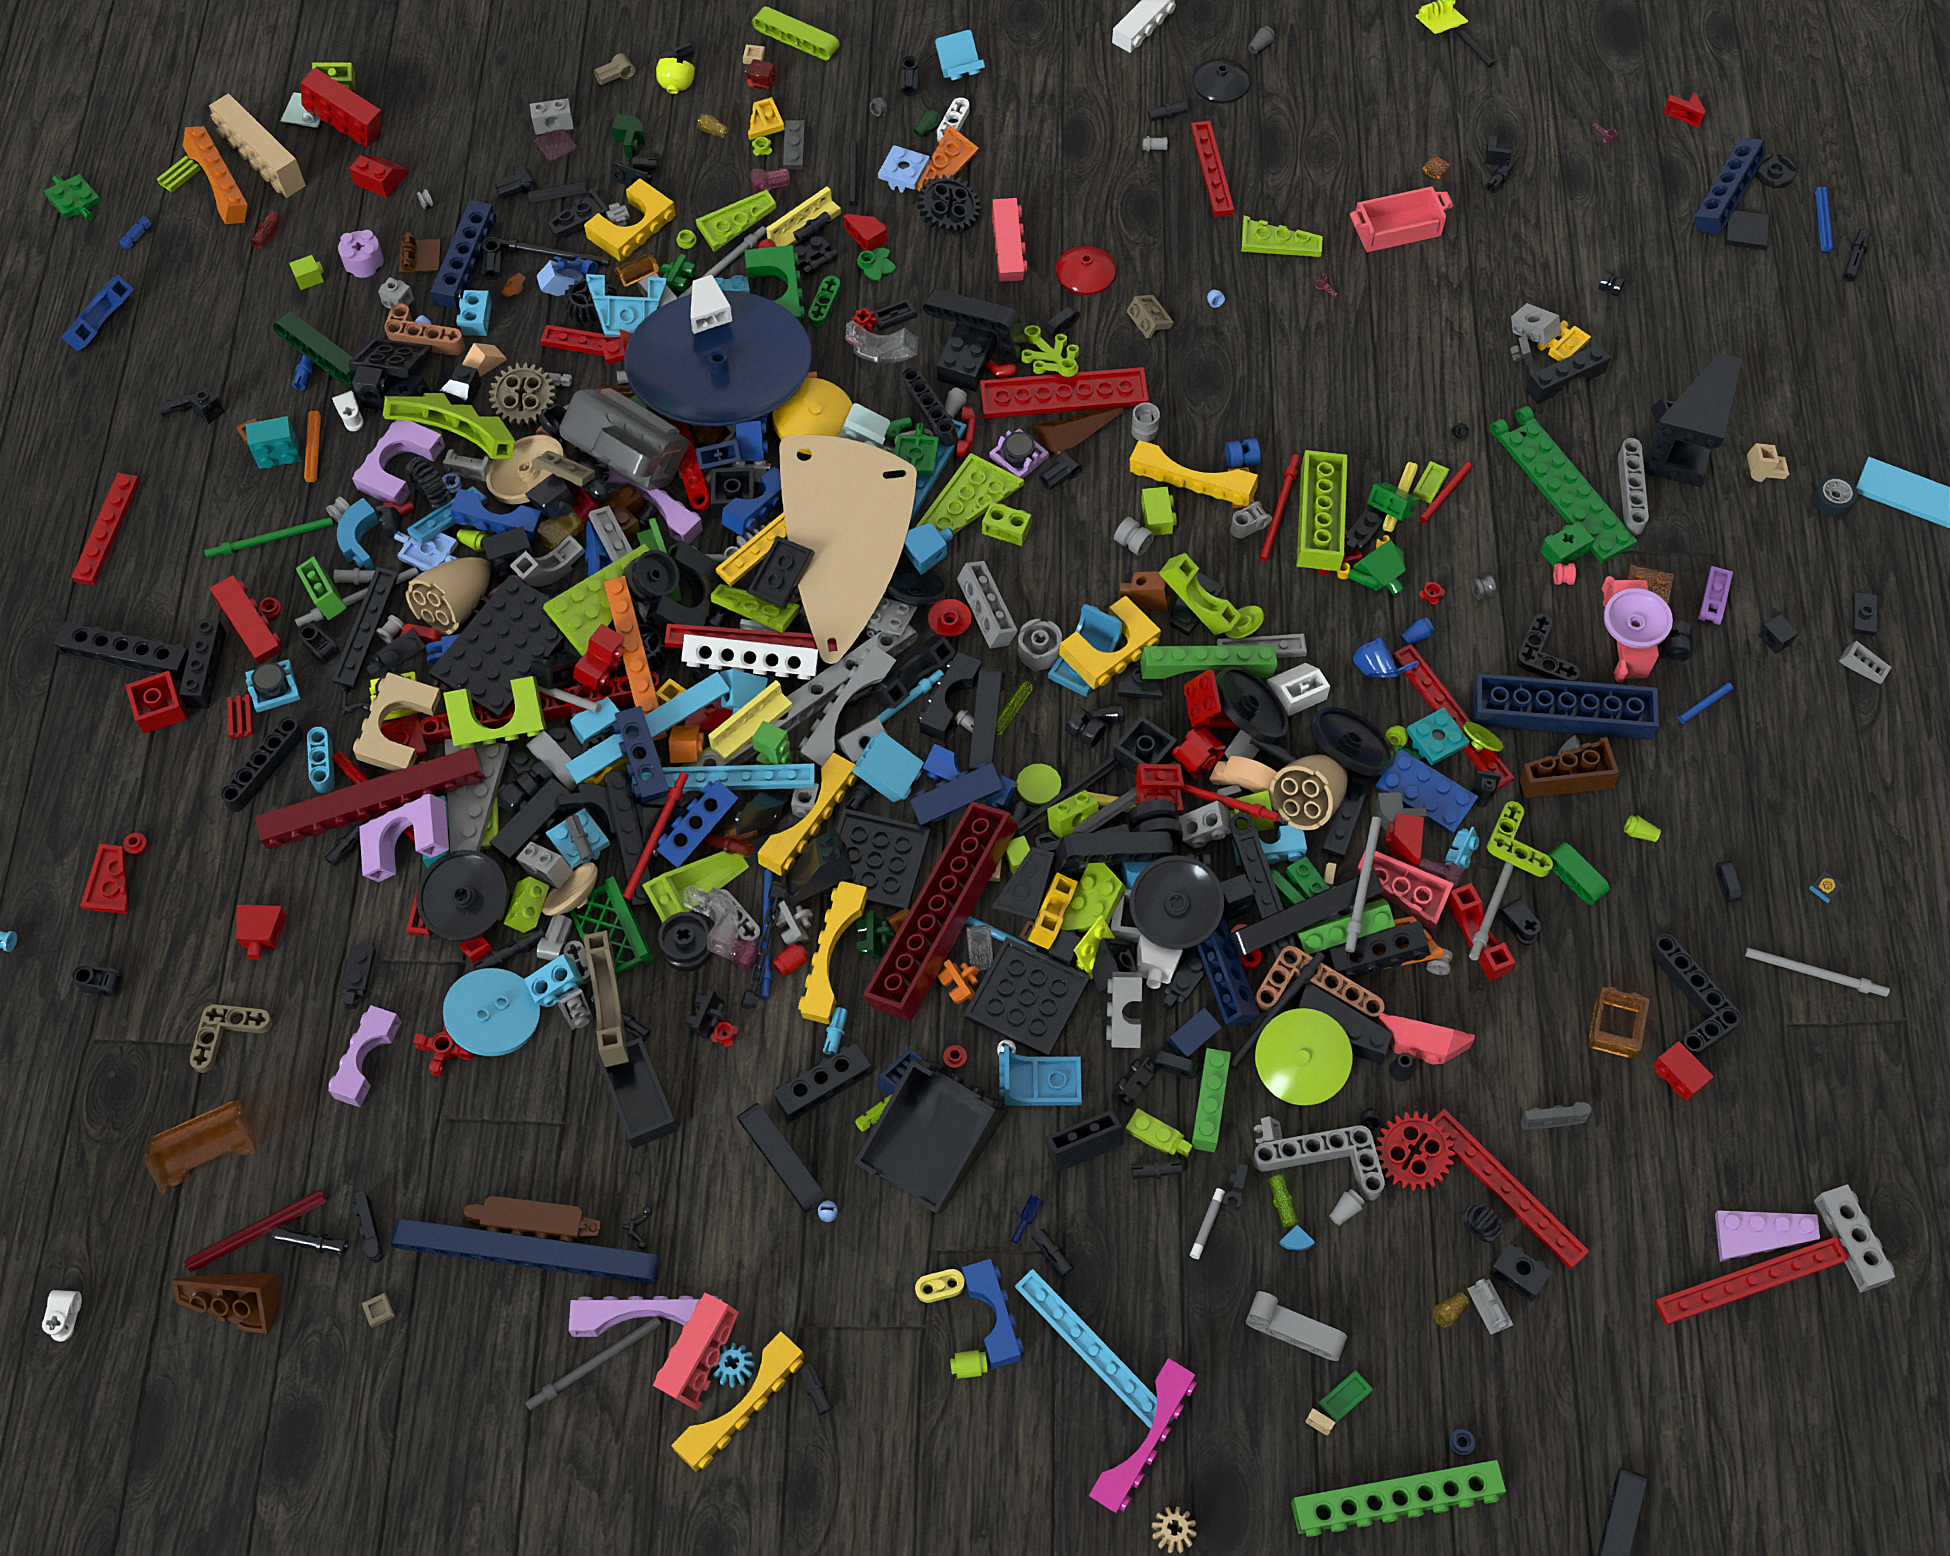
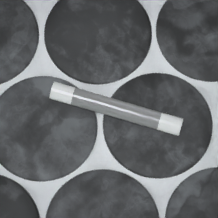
M1217 1188L1190 1253L1192 1258H1200L1225 1195V1191Z

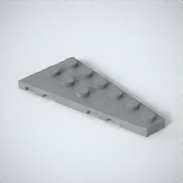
M445 739V756L462 751L460 746L453 745L452 739ZM483 742L474 743V748L481 757L486 779L476 785H466L454 792H447L450 853L459 850L480 852L510 748L507 744L494 743L483 745Z

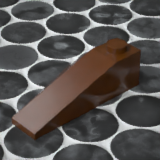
M1123 408L1100 409L1087 412V417L1085 415L1068 416V420L1057 421V419L1031 426L1044 449L1058 455L1067 452L1069 448L1075 447L1123 412Z
M248 1272L180 1277L172 1280L176 1303L199 1313L206 1311L218 1316L217 1320L223 1323L230 1321L237 1324L238 1329L245 1332L265 1334L270 1332L280 1298L277 1274Z

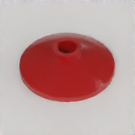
M941 600L930 609L928 623L936 634L945 637H956L966 632L969 628L971 612L959 600Z

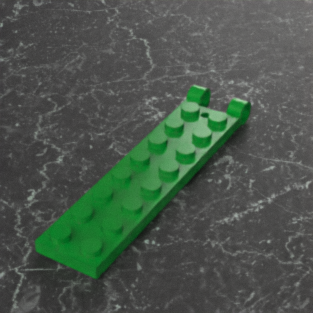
M1524 406L1515 411L1517 421L1523 426L1512 432H1509L1508 425L1503 419H1498L1490 424L1493 436L1501 442L1563 519L1570 525L1579 521L1592 535L1595 541L1590 551L1601 564L1636 545L1637 540L1535 420L1530 407Z

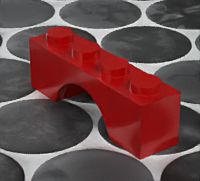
M1472 883L1450 891L1446 904L1472 949V940L1475 933L1480 929L1484 914L1482 901ZM1489 930L1488 942L1482 948L1478 962L1490 982L1510 974L1516 962L1505 942H1499Z

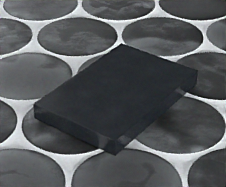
M777 536L747 593L785 610L815 552Z

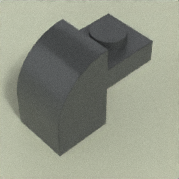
M1401 792L1378 793L1375 802L1377 817L1381 818L1380 825L1388 831L1389 822L1394 821L1396 813L1424 817V826L1427 818L1426 808L1403 809Z

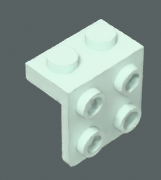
M855 403L852 405L838 437L881 448L890 421Z

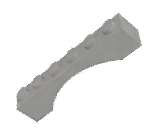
M876 645L871 650L866 648L859 658L862 661L860 666L857 668L854 665L847 675L850 678L849 682L846 685L843 683L840 685L835 693L838 696L835 702L829 701L822 711L826 715L821 721L819 719L815 721L810 728L813 731L810 738L804 737L798 746L801 751L797 756L809 764H814L817 770L823 767L835 750V725L846 701L859 690L869 685L880 683L896 661Z

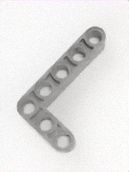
M1353 1126L1264 1142L1256 1147L1252 1158L1253 1165L1257 1170L1270 1171L1350 1156L1358 1189L1364 1199H1377L1385 1185L1372 1134L1365 1126ZM1355 1136H1360V1137H1362V1138L1364 1139L1365 1143H1363V1144L1357 1143V1142L1354 1140V1137H1355ZM1330 1141H1338L1342 1147L1335 1148L1330 1144ZM1314 1145L1318 1151L1310 1152L1306 1146ZM1289 1149L1294 1153V1156L1288 1157L1283 1154L1282 1150ZM1265 1153L1269 1155L1270 1160H1261L1258 1155ZM1360 1160H1368L1371 1163V1166H1363L1360 1163ZM1372 1182L1378 1189L1371 1190L1367 1187L1366 1183Z

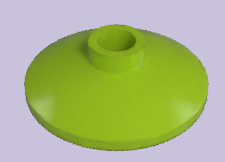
M1247 606L1237 610L1241 616L1230 631L1224 632L1225 635L1231 639H1239L1255 632L1264 620L1262 609L1257 606Z
M1466 722L1463 725L1465 732L1472 739L1471 744L1479 750L1485 748L1497 752L1503 749L1502 742L1486 728L1473 722Z

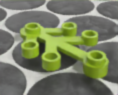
M1031 325L1025 328L1026 341L1029 344H1036L1043 351L1035 352L1026 349L1021 353L1022 361L1025 363H1031L1034 359L1038 360L1033 363V371L1036 374H1042L1045 370L1058 371L1062 376L1071 377L1078 373V365L1075 361V358L1079 356V347L1077 345H1069L1067 347V358L1063 359L1061 357L1063 347L1067 345V336L1065 334H1057L1055 336V347L1053 349L1041 338V329L1038 326ZM1041 360L1054 361L1055 363H1045Z

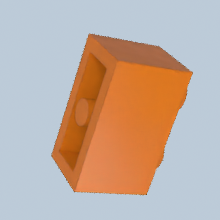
M699 725L672 727L669 738L670 763L698 762L699 754H703V746L705 744L704 733H700Z

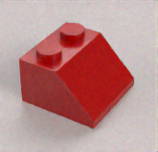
M360 155L349 168L355 185L385 198H388L409 172L407 168L376 155Z
M1396 813L1394 821L1389 822L1388 832L1386 831L1384 845H1388V855L1391 858L1415 868L1418 867L1421 859L1424 817Z

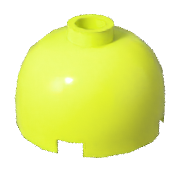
M663 58L657 63L656 78L658 83L667 92L678 94V92L684 91L691 86L695 67L684 60L682 64L678 63L676 58Z

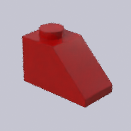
M844 215L845 230L865 251H873L875 248L887 243V228L875 217Z

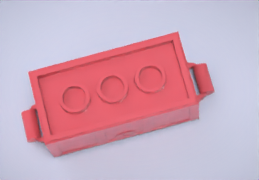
M1433 186L1358 202L1356 211L1351 212L1350 217L1366 252L1441 236L1446 220L1444 211L1452 208L1453 203L1448 192H1435ZM1439 196H1441V199L1445 206L1441 205V202L1438 198Z
M1611 576L1606 577L1602 586V591L1604 592L1603 606L1606 607L1611 597L1622 590L1631 588L1648 590L1647 581L1614 580ZM1616 640L1619 662L1614 670L1616 682L1622 683L1625 678H1647L1659 656L1657 645L1649 648H1633Z

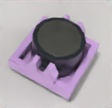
M1018 429L1013 433L1007 431L1005 438L1003 436L1000 437L998 446L990 452V458L1004 470L1023 479L1049 458V452L1036 443L1031 435Z

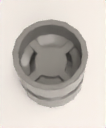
M1141 403L1134 408L1131 433L1136 440L1148 442L1156 438L1160 412L1155 405Z
M1127 517L1119 525L1114 535L1115 541L1124 547L1128 546V549L1137 556L1143 555L1154 539L1152 531L1147 528H1140V524L1131 517Z

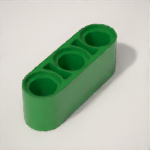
M1563 842L1548 854L1553 861L1552 870L1587 904H1594L1610 891L1607 881L1568 843Z

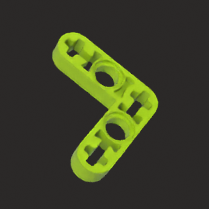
M1510 801L1506 803L1488 841V851L1492 855L1536 876H1547L1553 867L1552 859L1548 855L1514 840L1524 815V808L1518 802ZM1511 811L1514 812V817L1512 819L1508 818ZM1505 825L1509 827L1511 832H1504L1500 826ZM1515 852H1522L1525 855V859L1518 858Z

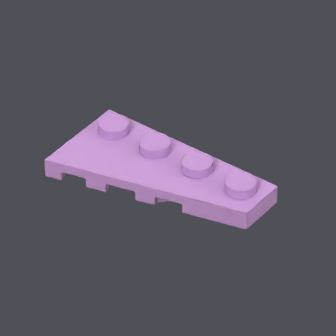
M1717 1211L1715 1213L1720 1262L1730 1258L1750 1256L1754 1253L1774 1251L1778 1248H1789L1813 1243L1820 1239L1818 1217L1813 1214Z

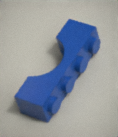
M119 275L111 278L61 338L76 351L86 347L97 334L101 324L124 302L134 288Z
M772 467L761 477L760 497L749 500L735 498L723 508L721 524L743 536L747 531L752 530L759 521L764 520L772 510L777 509L783 502L780 470Z
M458 489L450 509L453 521L461 525L475 526L483 531L490 530L500 534L523 526L528 541L535 542L542 524L540 510L520 505L511 513L503 515L494 514L482 506L478 493Z
M934 744L923 769L928 771L927 776L937 781L943 778L948 780L949 783L956 779V775L961 773L958 766V756ZM1003 775L1001 777L1007 790L988 798L986 803L996 809H999L1000 806L1007 808L1018 785L1015 781Z
M991 1259L962 1267V1275L964 1276L969 1298L985 1301L992 1307L997 1318L993 1331L984 1339V1347L991 1369L1020 1361V1353L1024 1352L1020 1337L1015 1338L1013 1328H1016L1013 1314H1008L1005 1306L1009 1304L1005 1289L1000 1290L998 1281L1001 1280L998 1266H993Z

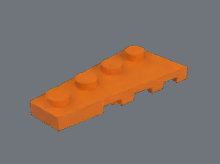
M948 125L916 189L920 191L923 184L927 183L929 178L934 180L936 175L940 179L943 174L946 175L947 179L951 175L954 177L977 154L979 148L952 126Z

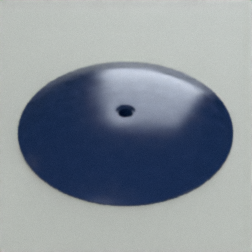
M721 290L731 306L732 321L694 334L691 324L692 294L661 306L637 326L626 347L624 358L625 373L636 396L649 408L669 419L698 426H727L748 422L778 409L792 398L804 383L810 369L812 354L810 341L804 327L791 312L772 300L746 292Z

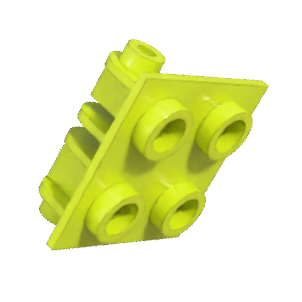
M1437 0L1436 2L1423 5L1419 9V14L1415 16L1434 34L1442 33L1445 30L1468 22L1464 16L1453 8L1455 0Z
M1101 915L1074 949L1078 957L1075 967L1081 972L1085 970L1090 979L1093 978L1092 968L1100 940L1102 938L1115 939Z

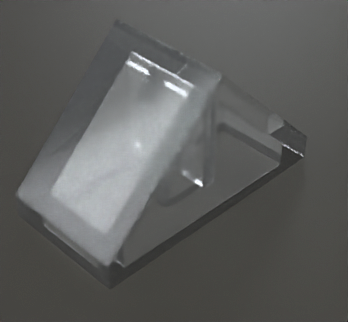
M990 924L966 927L970 967L976 966L979 971H986L993 962Z

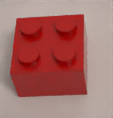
M170 671L125 685L135 721L143 734L187 719L182 699L179 696L178 685Z

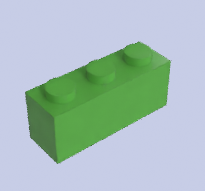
M314 556L296 568L314 604L328 620L339 615L347 608L328 573Z

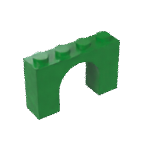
M793 245L744 250L748 278L776 276L784 280L788 285V289L781 298L774 300V302L791 312L801 323V318H805L804 306H799V301L803 300L802 288H797V283H801L800 270L795 271V265H799L798 253H793Z

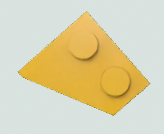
M772 97L754 102L753 114L750 120L751 126L750 130H748L749 140L785 130L784 123Z

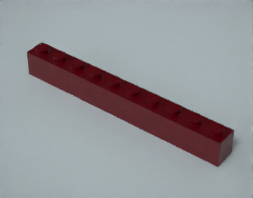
M471 747L256 816L255 820L260 842L267 849L280 848L283 844L292 841L298 842L314 834H323L332 828L345 827L351 822L369 819L370 816L392 811V809L404 806L406 803L413 802L425 794L436 796L444 792H454L466 785H476L486 779L481 757L477 750Z

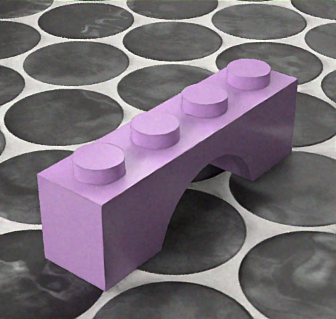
M370 1005L368 1011L362 1015L360 1028L357 1033L353 1034L350 1040V1048L347 1054L342 1056L339 1063L340 1068L336 1076L334 1075L329 1082L328 1091L334 1099L361 1107L371 1087L362 1075L363 1060L373 1048L382 1044L392 1043L402 1023L396 1013Z

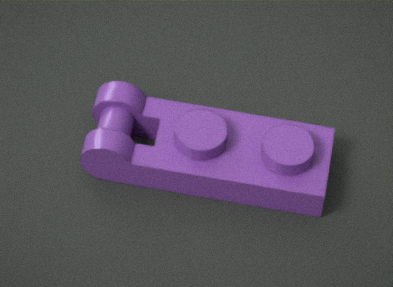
M1711 566L1698 615L1699 620L1705 621L1707 619L1713 621L1714 624H1721L1733 574L1732 571ZM1708 609H1716V613L1708 611Z

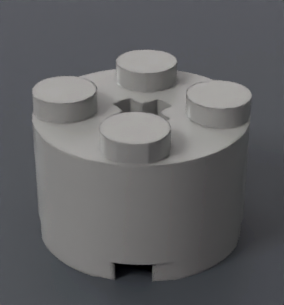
M1034 619L1025 623L1018 636V655L1022 663L1035 672L1054 666L1060 656L1059 648L1062 642V633L1059 627L1051 621L1045 622L1041 621V619Z

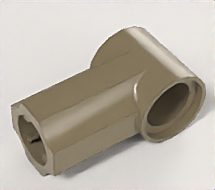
M620 53L614 56L611 63L595 69L594 73L599 84L603 85L619 77L622 79L631 78L635 73V67L624 53Z

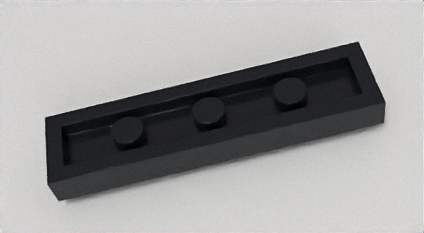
M1352 772L1348 774L1346 793L1334 814L1322 848V852L1344 859L1371 781L1370 778Z

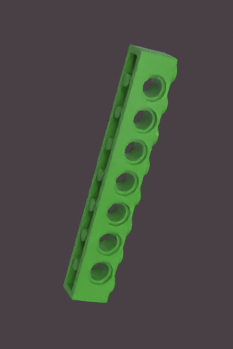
M1494 1460L1295 1497L1291 1504L1298 1534L1306 1533V1537H1313L1322 1534L1321 1530L1330 1528L1332 1532H1340L1346 1530L1347 1525L1357 1524V1527H1366L1372 1525L1373 1520L1382 1519L1383 1523L1396 1521L1398 1516L1408 1514V1518H1414L1424 1515L1423 1511L1433 1509L1434 1513L1448 1511L1449 1506L1459 1505V1508L1471 1507L1475 1505L1474 1501L1484 1500L1485 1504L1494 1503L1500 1500L1499 1497L1506 1490L1498 1461ZM1469 1480H1476L1480 1484L1481 1490L1478 1492L1473 1491L1469 1486ZM1445 1484L1451 1485L1455 1489V1496H1448L1444 1492L1443 1486ZM1419 1489L1428 1491L1430 1494L1429 1501H1424L1419 1497ZM1393 1494L1402 1495L1405 1505L1399 1506L1395 1504L1392 1498ZM1367 1499L1377 1500L1380 1509L1377 1511L1371 1510L1367 1505ZM1348 1503L1352 1505L1354 1514L1346 1515L1342 1511V1504ZM1324 1508L1327 1510L1329 1519H1319L1316 1515V1509Z

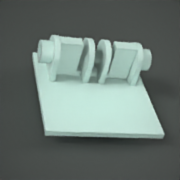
M295 92L281 119V122L315 128H318L321 121L319 116L304 109L301 105V93Z

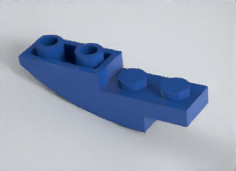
M590 520L587 521L585 561L588 562V577L613 563Z

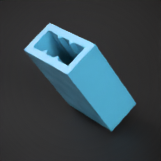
M881 731L872 736L853 767L852 772L892 802H896L901 799L904 800L910 794V786L912 782H915L922 773L920 769L924 762Z

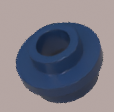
M1457 1429L1449 1437V1446L1455 1454L1466 1456L1474 1450L1475 1438L1468 1430ZM1463 1439L1466 1442V1446L1460 1447L1457 1440Z

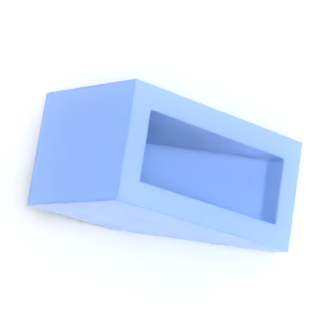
M550 260L536 275L541 291L555 296L564 295L565 290L569 289L568 285H574V280L580 281L582 277L584 278L582 272L576 269H564L563 271L553 269L552 266L555 267L558 263Z

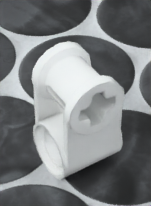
M352 390L332 398L347 430L357 431L361 429L364 421Z
M53 1290L49 1294L42 1328L54 1340L61 1342L72 1336L77 1314L82 1303L81 1293L78 1291Z

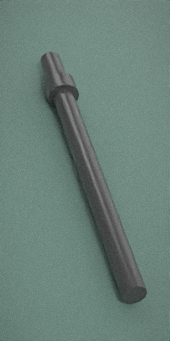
M656 1316L552 1385L549 1383L542 1387L541 1392L525 1402L529 1410L531 1411L547 1399L551 1401L558 1396V1392L661 1326L662 1324Z

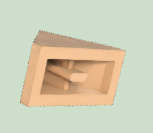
M473 343L462 365L477 368L481 377L507 359L495 345Z

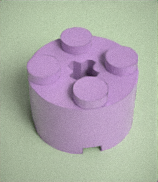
M356 231L345 233L341 236L338 251L348 273L350 272L355 277L360 278L369 277L376 273V269L382 267L384 263L383 254L378 240L372 231Z

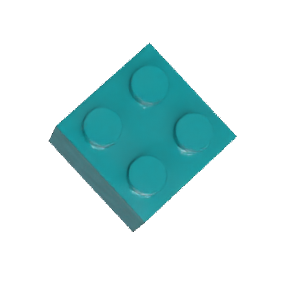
M288 416L245 424L247 444L259 469L301 461L299 442Z

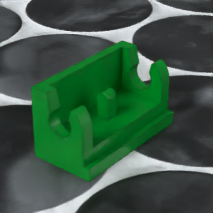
M1388 482L1373 485L1367 504L1402 521L1404 518L1414 515L1410 509L1412 506L1418 505L1420 499Z

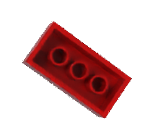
M314 67L300 82L301 105L308 112H313L325 123H330L339 132L347 134L356 143L368 147L380 133L381 110Z

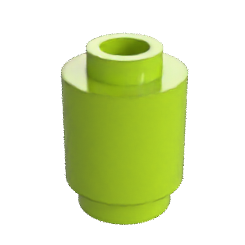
M979 1350L955 1353V1358L950 1359L952 1374H957V1379L982 1376L981 1373H988L985 1352H979Z

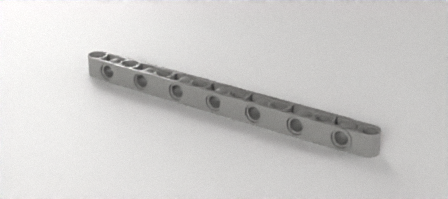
M910 624L907 625L902 636L883 631L879 632L787 696L792 702L793 708L782 716L786 717L785 719H778L772 725L788 733L825 707L830 700L838 697L835 695L836 691L842 683L846 685L849 682L850 678L847 677L851 671L849 669L853 668L854 665L857 668L860 666L862 661L859 658L866 648L871 650L876 645L894 658L917 640L918 633ZM751 741L750 744L746 745L725 762L711 749L698 758V762H692L687 767L739 766L758 754L759 751L753 748V742ZM682 791L683 795L680 801L676 802V805L684 806L701 794L702 791ZM666 796L646 803L666 804L669 797Z

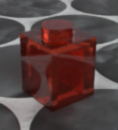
M753 59L750 66H747L745 70L748 86L770 91L776 79L775 64Z

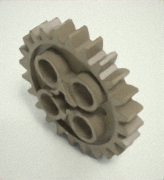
M516 363V369L508 366L509 372L507 373L501 370L502 377L495 376L498 383H491L494 390L489 391L492 397L489 401L497 417H502L504 423L509 421L512 427L516 422L519 428H522L523 423L530 427L532 421L538 425L537 419L540 413L546 407L553 406V400H557L555 394L557 389L553 386L555 383L552 378L550 379L549 373H544L542 367L537 370L535 364L529 368L527 363H524L523 368H520L518 363ZM515 383L518 384V385L515 386V387H512V388L510 387L512 384H515ZM538 384L536 388H531L532 385ZM511 402H516L513 406H508ZM536 403L535 406L528 407L530 404Z

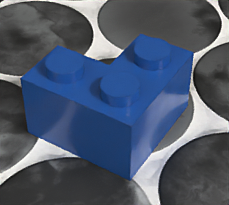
M767 415L748 422L735 424L741 461L764 460V454L768 453V441L763 438V433H767Z

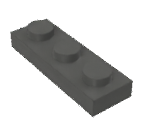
M785 120L784 170H803L805 120Z

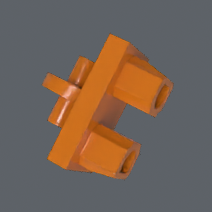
M948 959L943 963L946 968L937 977L945 987L954 981L957 983L958 986L949 992L955 1003L960 1004L967 999L972 1000L975 992L968 981L972 985L978 983L975 977L979 972L976 966L968 967L966 963L960 965L963 970L961 972L955 963L952 964Z

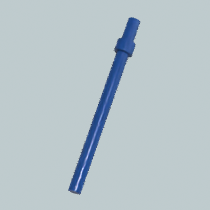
M769 869L764 871L762 935H765L766 925L764 924L766 911L773 903V900L768 899V893L773 882L774 872ZM770 910V913H769L768 922H769L770 920L772 921V913H771V910ZM763 939L762 949H765L766 952L768 941L764 942ZM771 948L769 954L764 957L762 964L765 972L760 984V999L767 1000L770 997V983L773 978V971L770 970ZM761 970L759 971V974H758V981H759V978H760Z

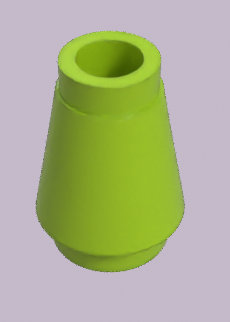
M464 529L458 531L457 540L477 552L485 551L482 539L489 537V535L484 531Z
M1631 815L1624 827V832L1628 833V836L1653 842L1658 840L1661 833L1660 829L1638 815L1636 817Z

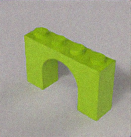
M536 676L510 680L515 701V712L510 722L498 729L485 727L478 721L474 714L470 689L443 693L453 745L460 746L461 750L474 747L476 742L482 741L483 745L497 743V738L505 737V741L519 739L518 734L527 733V736L531 737L541 733L540 730L546 729Z

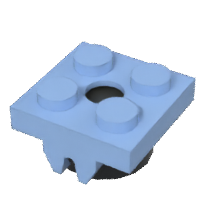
M893 145L878 173V179L888 181L892 190L897 188L901 193L904 190H915L930 162V156Z

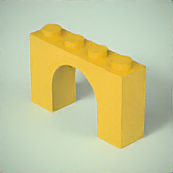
M640 178L626 189L628 203L645 215L639 223L633 226L621 227L614 225L597 213L584 224L587 238L620 262L629 257L634 250L643 245L648 238L657 233L661 227L676 216L674 202Z
M1126 595L1110 606L1108 612L1109 616L1113 615L1122 622V634L1127 640V645L1123 649L1112 653L1098 651L1077 631L1060 643L1059 655L1093 690L1100 685L1104 686L1114 674L1123 672L1132 661H1138L1142 656L1144 646H1157L1160 642L1161 630Z

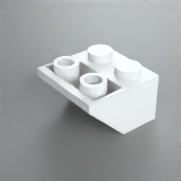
M1307 663L1267 679L1269 687L1281 701L1288 716L1326 700L1330 685L1321 671Z

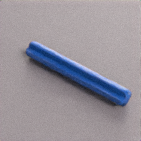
M1820 186L1815 192L1822 252H1831L1833 238L1828 189Z

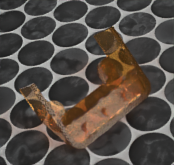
M235 1100L164 1131L147 1142L144 1162L161 1195L166 1194L167 1185L175 1186L181 1183L187 1170L227 1152L233 1151V1153H240V1155L248 1152L251 1155L256 1153V1139L241 1101Z

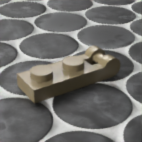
M546 451L542 454V457L539 456L533 460V466L536 470H547L576 485L583 486L595 477L594 470L552 451Z

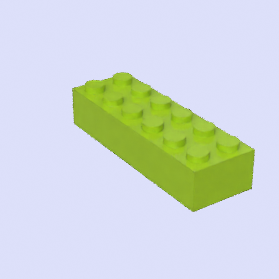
M1305 450L1301 465L1297 567L1340 571L1344 557L1347 481V455Z

